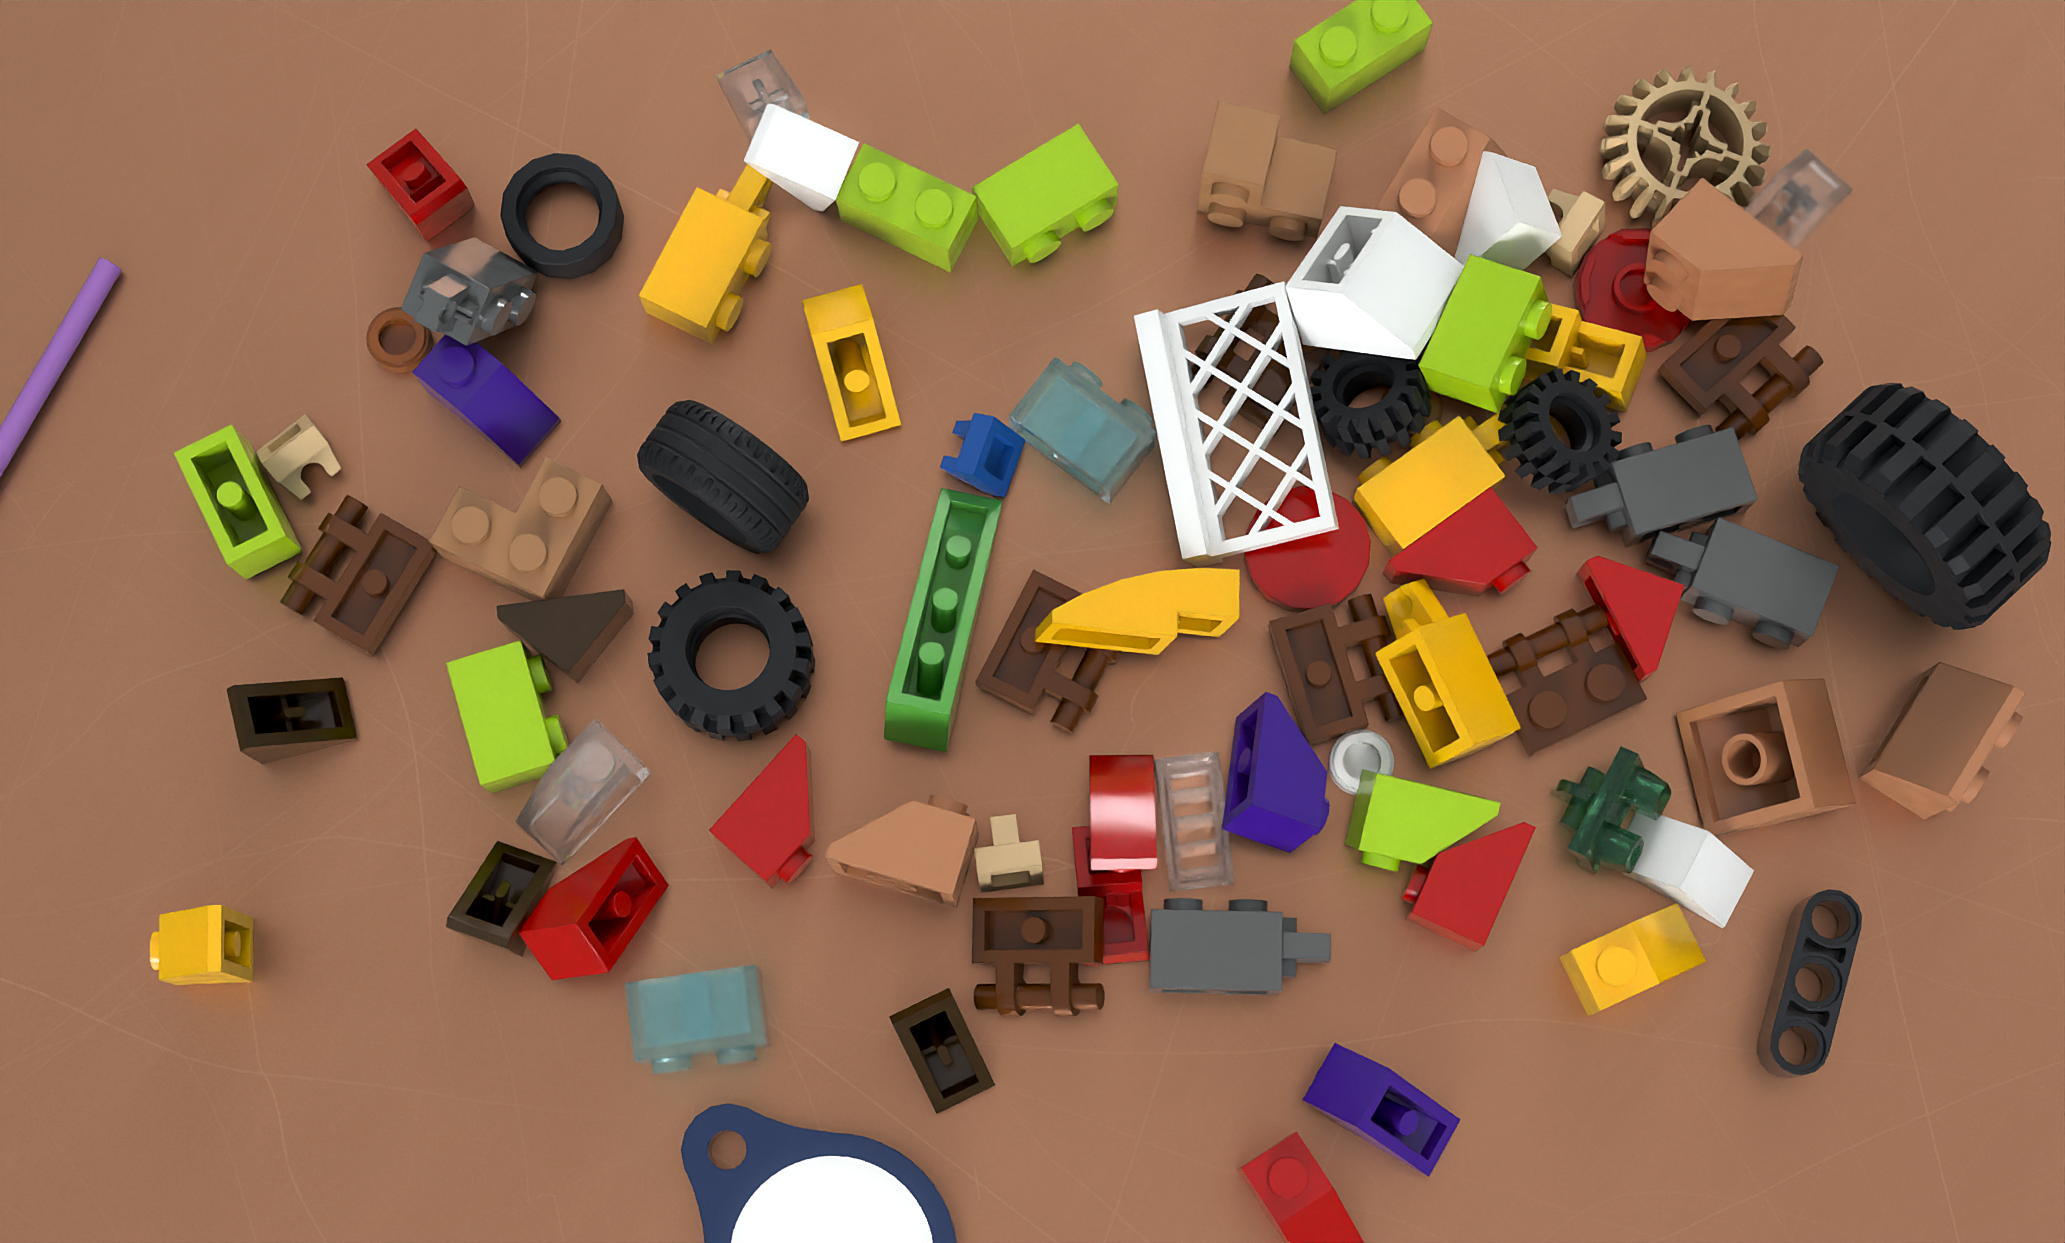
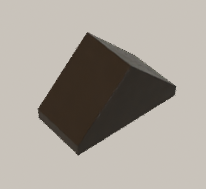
M624 589L496 606L498 619L511 633L537 653L542 654L546 660L576 683H579L634 614L633 602Z
M343 677L242 684L227 688L240 752L261 764L347 743L357 738Z
M497 841L447 917L446 927L465 937L523 957L527 945L518 934V931L548 891L557 862Z
M949 988L889 1016L936 1114L995 1086Z

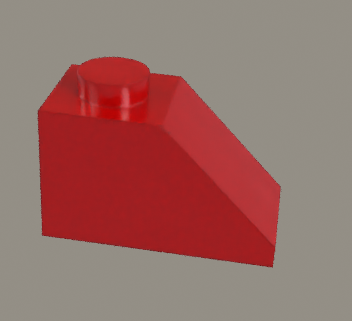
M1490 487L1388 560L1383 575L1389 583L1405 585L1425 579L1431 590L1479 597L1495 586L1498 592L1502 594L1531 572L1525 563L1530 560L1538 547L1492 487Z
M797 734L794 735L709 829L710 833L771 888L780 879L790 884L801 874L814 856L807 850L815 842L811 751L807 743Z
M1522 822L1438 853L1430 861L1428 868L1416 864L1401 898L1412 903L1405 919L1471 950L1477 951L1482 948L1486 943L1536 827Z
M637 837L627 838L549 888L522 925L518 934L551 980L609 973L669 885Z
M1297 1131L1237 1169L1284 1243H1364L1334 1187Z

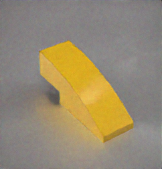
M1552 304V314L1546 332L1539 340L1533 338L1524 357L1527 362L1524 379L1533 381L1545 372L1547 374L1553 369H1562L1563 374L1574 370L1580 373L1579 384L1588 378L1598 384L1593 391L1596 397L1604 393L1607 394L1611 403L1607 404L1606 407L1627 412L1647 359L1643 338L1631 333L1584 322L1581 320L1579 310Z
M1216 568L1157 571L1118 580L1086 592L1053 609L1035 629V642L1159 655L1177 637V633L1220 637L1239 619L1240 570Z

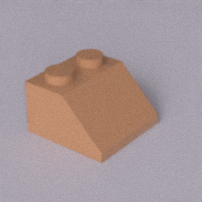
M1436 107L1374 210L1397 212L1454 258L1483 151L1509 157L1491 137Z
M1701 178L1651 230L1644 283L1647 285V291L1660 306L1671 312L1678 309L1692 321L1783 315L1791 306L1803 255L1708 181Z
M1824 678L1781 680L1676 713L1703 828L1714 836L1802 819L1856 804Z
M930 795L928 804L911 800L829 844L825 858L834 872L957 908L974 848L979 837L977 822L975 818L969 817V814L966 813L967 805L949 798Z

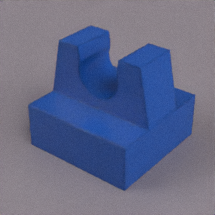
M974 413L971 420L956 421L952 433L963 440L961 450L957 458L943 456L940 468L951 476L976 487L985 494L1005 498L1026 440L994 416Z

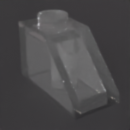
M594 719L548 767L515 822L563 866L651 772L597 719Z

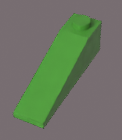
M945 488L940 490L886 698L884 739L947 752L1003 500Z

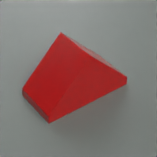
M1597 555L1587 560L1576 574L1592 605L1598 603L1603 609L1608 620V626L1605 627V630L1612 644L1619 643L1638 682L1642 683L1658 669L1684 585Z

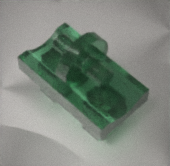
M1621 746L1606 775L1600 770L1588 766L1579 784L1565 779L1559 780L1554 794L1568 804L1559 824L1569 830L1576 831L1568 849L1579 858L1576 862L1578 867L1596 874L1601 865L1630 874L1639 860L1644 846L1642 837L1620 826L1629 809L1657 820L1662 815L1672 791L1667 782L1645 769L1638 753Z

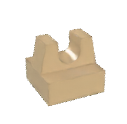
M1553 189L1547 198L1553 213L1562 218L1558 223L1562 237L1544 253L1551 258V266L1573 277L1584 255L1593 247L1605 229V202L1585 191L1578 197Z
M304 414L256 451L262 465L277 483L280 482L301 500L311 493L309 487L301 478V471L305 465L313 462L319 463L330 476L341 470L329 443L307 414Z
M1016 814L990 817L993 846L974 848L980 892L1044 884L1039 840L1019 842Z

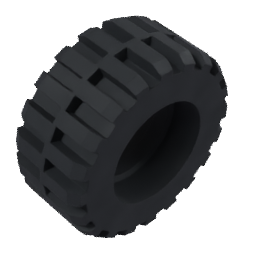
M1892 382L1870 386L1804 446L1798 469L1799 481L1805 484L1803 492L1808 502L1815 506L1817 510L1815 514L1825 527L1831 530L1835 536L1834 540L1845 552H1849L1859 563L1858 566L1870 578L1873 576L1882 584L1884 590L1896 600L1901 599L1909 606L1910 610L1921 617H1930L1934 624L1942 627L1951 626L1953 630H1963L1982 625L2047 563L2052 542L2050 541L2051 531L2049 523L2042 520L2044 511L2038 500L2031 497L2027 491L2028 485L2018 472H2014L2004 461L2006 457L1993 444L1990 446L1978 434L1979 430L1966 419L1961 420L1954 415L1950 407L1938 399L1931 400L1927 398L1924 391L1912 386L1904 388L1901 383Z

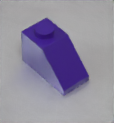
M445 334L412 371L430 395L520 468L561 422V419L507 367L476 342L466 346Z
M1265 692L1236 717L1222 830L1291 853L1310 837L1320 833L1327 821L1330 804L1329 800L1325 798L1327 771L1277 695Z
M1334 1043L1303 1098V1101L1341 1127L1428 1177L1460 1122L1458 1117L1390 1068L1337 1043Z

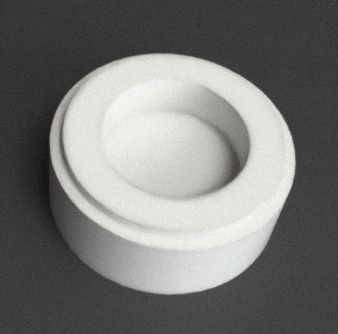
M1356 730L1344 734L1334 744L1328 757V769L1332 780L1340 789L1352 795L1357 793L1362 769L1391 776L1394 768V757L1391 747L1383 737L1369 730Z

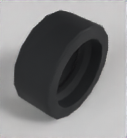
M552 153L532 159L514 173L503 192L500 217L508 241L527 266L547 277L573 279L594 272L612 257L622 239L624 214L612 181L597 164L579 155ZM556 184H578L586 188L593 195L599 208L598 225L594 233L580 245L565 250H552L537 243L529 233L526 223L527 209L532 199L545 188Z

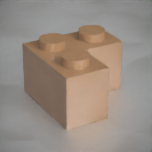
M1218 101L1201 172L1196 211L1206 213L1210 221L1222 226L1241 227L1246 222L1268 227V232L1271 235L1284 240L1301 241L1304 240L1305 236L1317 239L1338 149L1277 136L1281 114Z
M545 457L516 513L468 489L458 486L429 543L443 558L531 601L560 598L568 587L607 513L612 499L601 483Z

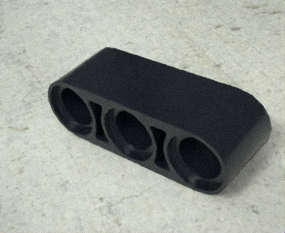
M1828 889L1803 899L1794 907L1789 917L1757 1040V1055L1760 1063L1769 1073L1780 1078H1794L1816 1072L1824 1065L1830 1052L1862 927V914L1858 904L1850 895L1840 890ZM1817 905L1826 906L1837 916L1839 922L1838 931L1833 939L1819 935L1814 929L1812 913ZM1802 967L1814 970L1822 981V993L1816 1002L1808 1001L1797 991L1795 985L1796 975ZM1786 1030H1793L1799 1033L1805 1041L1806 1055L1799 1065L1787 1062L1780 1053L1779 1039Z

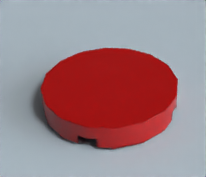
M1621 229L1599 241L1584 255L1573 283L1574 307L1576 310H1579L1581 320L1584 322L1642 336L1646 352H1652L1673 343L1689 326L1692 320L1678 309L1674 312L1664 309L1647 291L1644 275L1651 229Z
M1308 486L1291 488L1277 513L1293 523L1320 517L1315 491ZM1332 492L1339 529L1244 552L1243 559L1248 574L1250 573L1252 581L1257 585V589L1268 601L1287 611L1302 612L1329 603L1332 606L1338 605L1357 590L1369 566L1371 540L1364 519L1346 498ZM1257 509L1245 535H1248L1262 513L1261 510ZM1272 518L1265 530L1285 525Z

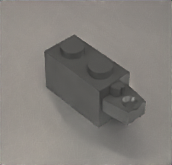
M473 237L425 252L400 310L413 316L414 321L434 332H442L467 346L492 335L495 336L515 326H520L527 319L536 300V293L532 292L531 289L538 271Z
M1703 425L1676 435L1674 437L1676 444L1653 450L1651 443L1646 442L1621 450L1617 460L1610 464L1611 467L1592 479L1595 489L1570 496L1567 499L1565 508L1572 528L1606 520L1610 532L1620 531L1626 548L1653 540L1658 531L1674 534L1715 522L1718 517L1725 519L1745 513L1758 498L1734 428L1714 433L1711 425Z
M1720 517L1708 528L1705 534L1693 531L1689 541L1663 531H1658L1653 537L1645 557V562L1674 574L1673 581L1684 585L1680 599L1693 604L1692 611L1696 615L1710 622L1728 625L1730 620L1754 629L1752 636L1758 641L1779 649H1789L1790 645L1799 647L1813 636L1839 566Z
M1168 898L1164 899V909H1151L1149 993L1278 996L1282 991V978H1296V963H1329L1331 961V934L1298 933L1297 918L1283 917V912L1268 911V901L1229 900V911L1203 910V900Z

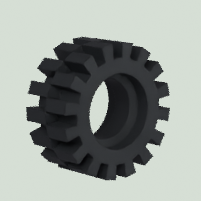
M1339 350L1341 357L1335 359L1328 353L1321 360L1325 372L1314 369L1311 375L1314 386L1310 387L1315 415L1328 443L1333 448L1338 445L1342 454L1351 456L1356 448L1360 458H1371L1372 448L1378 447L1381 456L1392 454L1389 446L1390 443L1397 440L1403 448L1412 442L1407 432L1409 429L1420 434L1425 427L1422 416L1430 417L1431 405L1428 399H1431V395L1417 359ZM1375 387L1391 388L1390 392L1382 400L1371 406L1363 408L1348 407L1356 396L1368 389Z
M1553 369L1547 374L1545 372L1519 389L1515 395L1509 396L1504 402L1507 407L1500 411L1498 421L1507 424L1498 430L1499 441H1510L1511 444L1509 448L1503 451L1507 461L1516 457L1521 465L1514 471L1521 478L1529 474L1534 475L1530 486L1538 490L1548 486L1550 494H1559L1564 490L1566 493L1571 492L1611 467L1610 464L1617 460L1620 453L1614 447L1622 443V432L1611 429L1620 423L1617 412L1607 414L1604 406L1611 403V400L1606 393L1599 397L1593 394L1598 384L1590 378L1579 384L1580 373L1574 370H1570L1563 374L1562 369ZM1549 415L1554 417L1565 429L1569 437L1571 449L1564 445L1554 433Z

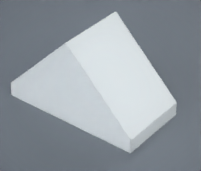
M767 103L744 162L813 210L823 212L836 200L859 142L780 106Z
M1483 151L1454 258L1465 266L1469 255L1472 254L1523 271L1561 238L1562 234L1536 167L1493 152Z
M1641 808L1637 809L1608 866L1721 928L1725 927L1754 872L1751 867L1711 832Z

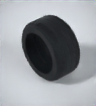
M694 400L678 401L671 405L656 424V428L648 435L646 442H643L637 453L640 471L658 490L720 536L753 553L760 554L774 550L780 544L781 539L787 534L791 525L800 516V512L805 509L809 500L805 480L785 459L733 420Z

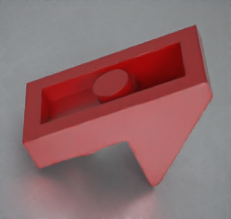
M417 128L366 164L425 241L431 240L475 206L471 194L462 179Z

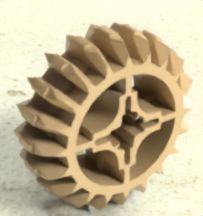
M1691 66L1682 69L1678 81L1675 82L1671 74L1664 68L1657 72L1654 78V86L1641 78L1635 82L1632 88L1633 97L1626 94L1619 96L1614 105L1617 115H1609L1602 129L1610 137L1602 140L1599 146V155L1611 159L1602 169L1603 179L1621 180L1612 193L1614 201L1624 200L1630 196L1635 200L1629 211L1631 219L1640 217L1646 209L1655 214L1651 221V227L1654 228L1688 193V191H1681V187L1685 181L1693 178H1704L1710 181L1714 176L1725 180L1715 186V188L1739 206L1748 207L1756 196L1752 187L1761 186L1766 178L1767 172L1759 164L1767 161L1771 154V146L1758 142L1768 130L1767 122L1748 120L1757 109L1756 100L1745 101L1741 104L1734 100L1740 90L1738 82L1728 85L1726 90L1722 91L1715 87L1718 81L1716 70L1708 72L1703 82L1695 81V74ZM1668 111L1688 112L1687 117L1681 122L1668 123L1658 120L1656 125L1646 122L1649 118ZM1708 121L1722 133L1727 144L1713 137L1709 131ZM1688 131H1691L1692 135L1688 143V147H1690L1688 157L1690 158L1686 159L1681 170L1678 171L1677 166L1681 155H1679L1680 144H1682ZM1638 150L1643 151V158L1654 162L1659 168L1661 182L1646 169Z

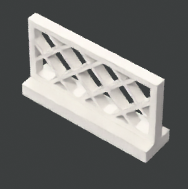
M1284 281L1165 314L1156 309L1134 315L1182 559L1198 568L1222 563V558L1339 529L1298 328L1285 287L1287 283ZM1276 302L1280 322L1266 345L1240 330L1253 307ZM1235 313L1229 323L1220 318V316ZM1210 320L1225 330L1204 361L1188 351L1183 326ZM1235 336L1261 351L1242 383L1216 368ZM1282 341H1284L1287 358L1276 352ZM1271 358L1289 368L1292 379L1291 386L1278 406L1252 391ZM1190 361L1201 367L1195 378H1193ZM1211 374L1237 389L1218 421L1200 412L1197 398ZM1247 397L1274 412L1254 444L1228 429ZM1295 401L1300 419L1288 413ZM1284 419L1302 429L1305 442L1304 447L1291 467L1264 451ZM1203 422L1213 427L1207 439L1205 437ZM1223 435L1250 450L1230 483L1212 472L1210 456ZM1260 457L1287 473L1267 505L1240 490ZM1308 461L1312 480L1301 474ZM1296 480L1315 491L1320 517L1293 523L1277 513ZM1215 482L1226 488L1219 500ZM1237 495L1261 510L1262 513L1248 535L1226 540L1222 517ZM1272 518L1285 525L1265 530Z

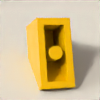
M858 284L801 300L841 442L900 426L901 421L863 285Z
M1678 903L1627 924L1559 957L1587 1016L1706 962Z
M207 905L159 914V931H153L150 938V961L152 968L159 970L160 981L174 985L253 982L254 918L223 905Z

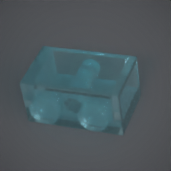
M1055 356L1010 413V429L1023 437L1027 444L1110 504L1155 447L1157 431L1150 427L1153 419L1144 409L1131 400L1124 398L1119 404L1100 390L1103 382L1081 363L1073 361L1068 366Z
M755 964L625 983L634 1062L641 1065L652 1064L653 1075L691 1070V1058L709 1055L717 1056L718 1065L751 1062L757 1060L755 1049L771 1047L762 972Z

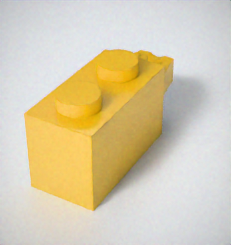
M747 164L731 193L720 188L715 196L696 187L639 294L647 314L712 345L721 329L728 332L732 328L743 305V297L739 296L746 280L749 275L759 276L768 261L772 249V244L767 242L769 235L766 228L771 214L762 208L773 186L769 178Z
M1498 413L1479 426L1471 416L1464 420L1458 416L1444 427L1438 419L1426 425L1420 434L1416 433L1410 438L1412 442L1409 443V446L1412 449L1393 463L1388 456H1384L1366 468L1357 477L1361 486L1357 488L1351 503L1392 557L1488 488L1492 487L1494 491L1498 490L1506 475L1499 468L1505 460L1497 450L1509 442L1499 441L1498 430L1507 424L1498 421Z
M1425 579L1407 583L1383 598L1397 640L1377 651L1375 655L1430 769L1478 753L1521 729L1466 613L1448 617Z

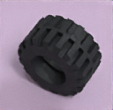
M726 570V578L719 579L715 578L713 572L701 575L699 578L702 584L692 589L689 588L687 583L683 584L675 590L679 598L672 605L665 601L657 612L661 622L658 627L651 626L648 640L653 647L652 652L647 653L649 668L655 677L653 682L675 715H678L687 726L696 732L702 730L707 732L711 738L723 741L725 736H735L738 741L752 740L751 733L761 730L767 735L777 730L775 723L784 716L790 720L798 711L796 703L800 697L806 699L811 688L809 683L810 673L815 671V658L812 653L813 643L809 630L798 607L793 605L789 595L779 586L777 589L771 587L766 578L754 574L752 579H747L743 577L741 571ZM729 624H746L759 629L768 641L770 654L764 670L753 682L734 690H720L710 687L702 681L696 670V656L700 645L711 632Z

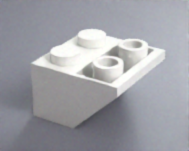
M1340 206L1285 287L1303 345L1416 360L1435 331L1464 266L1397 212Z

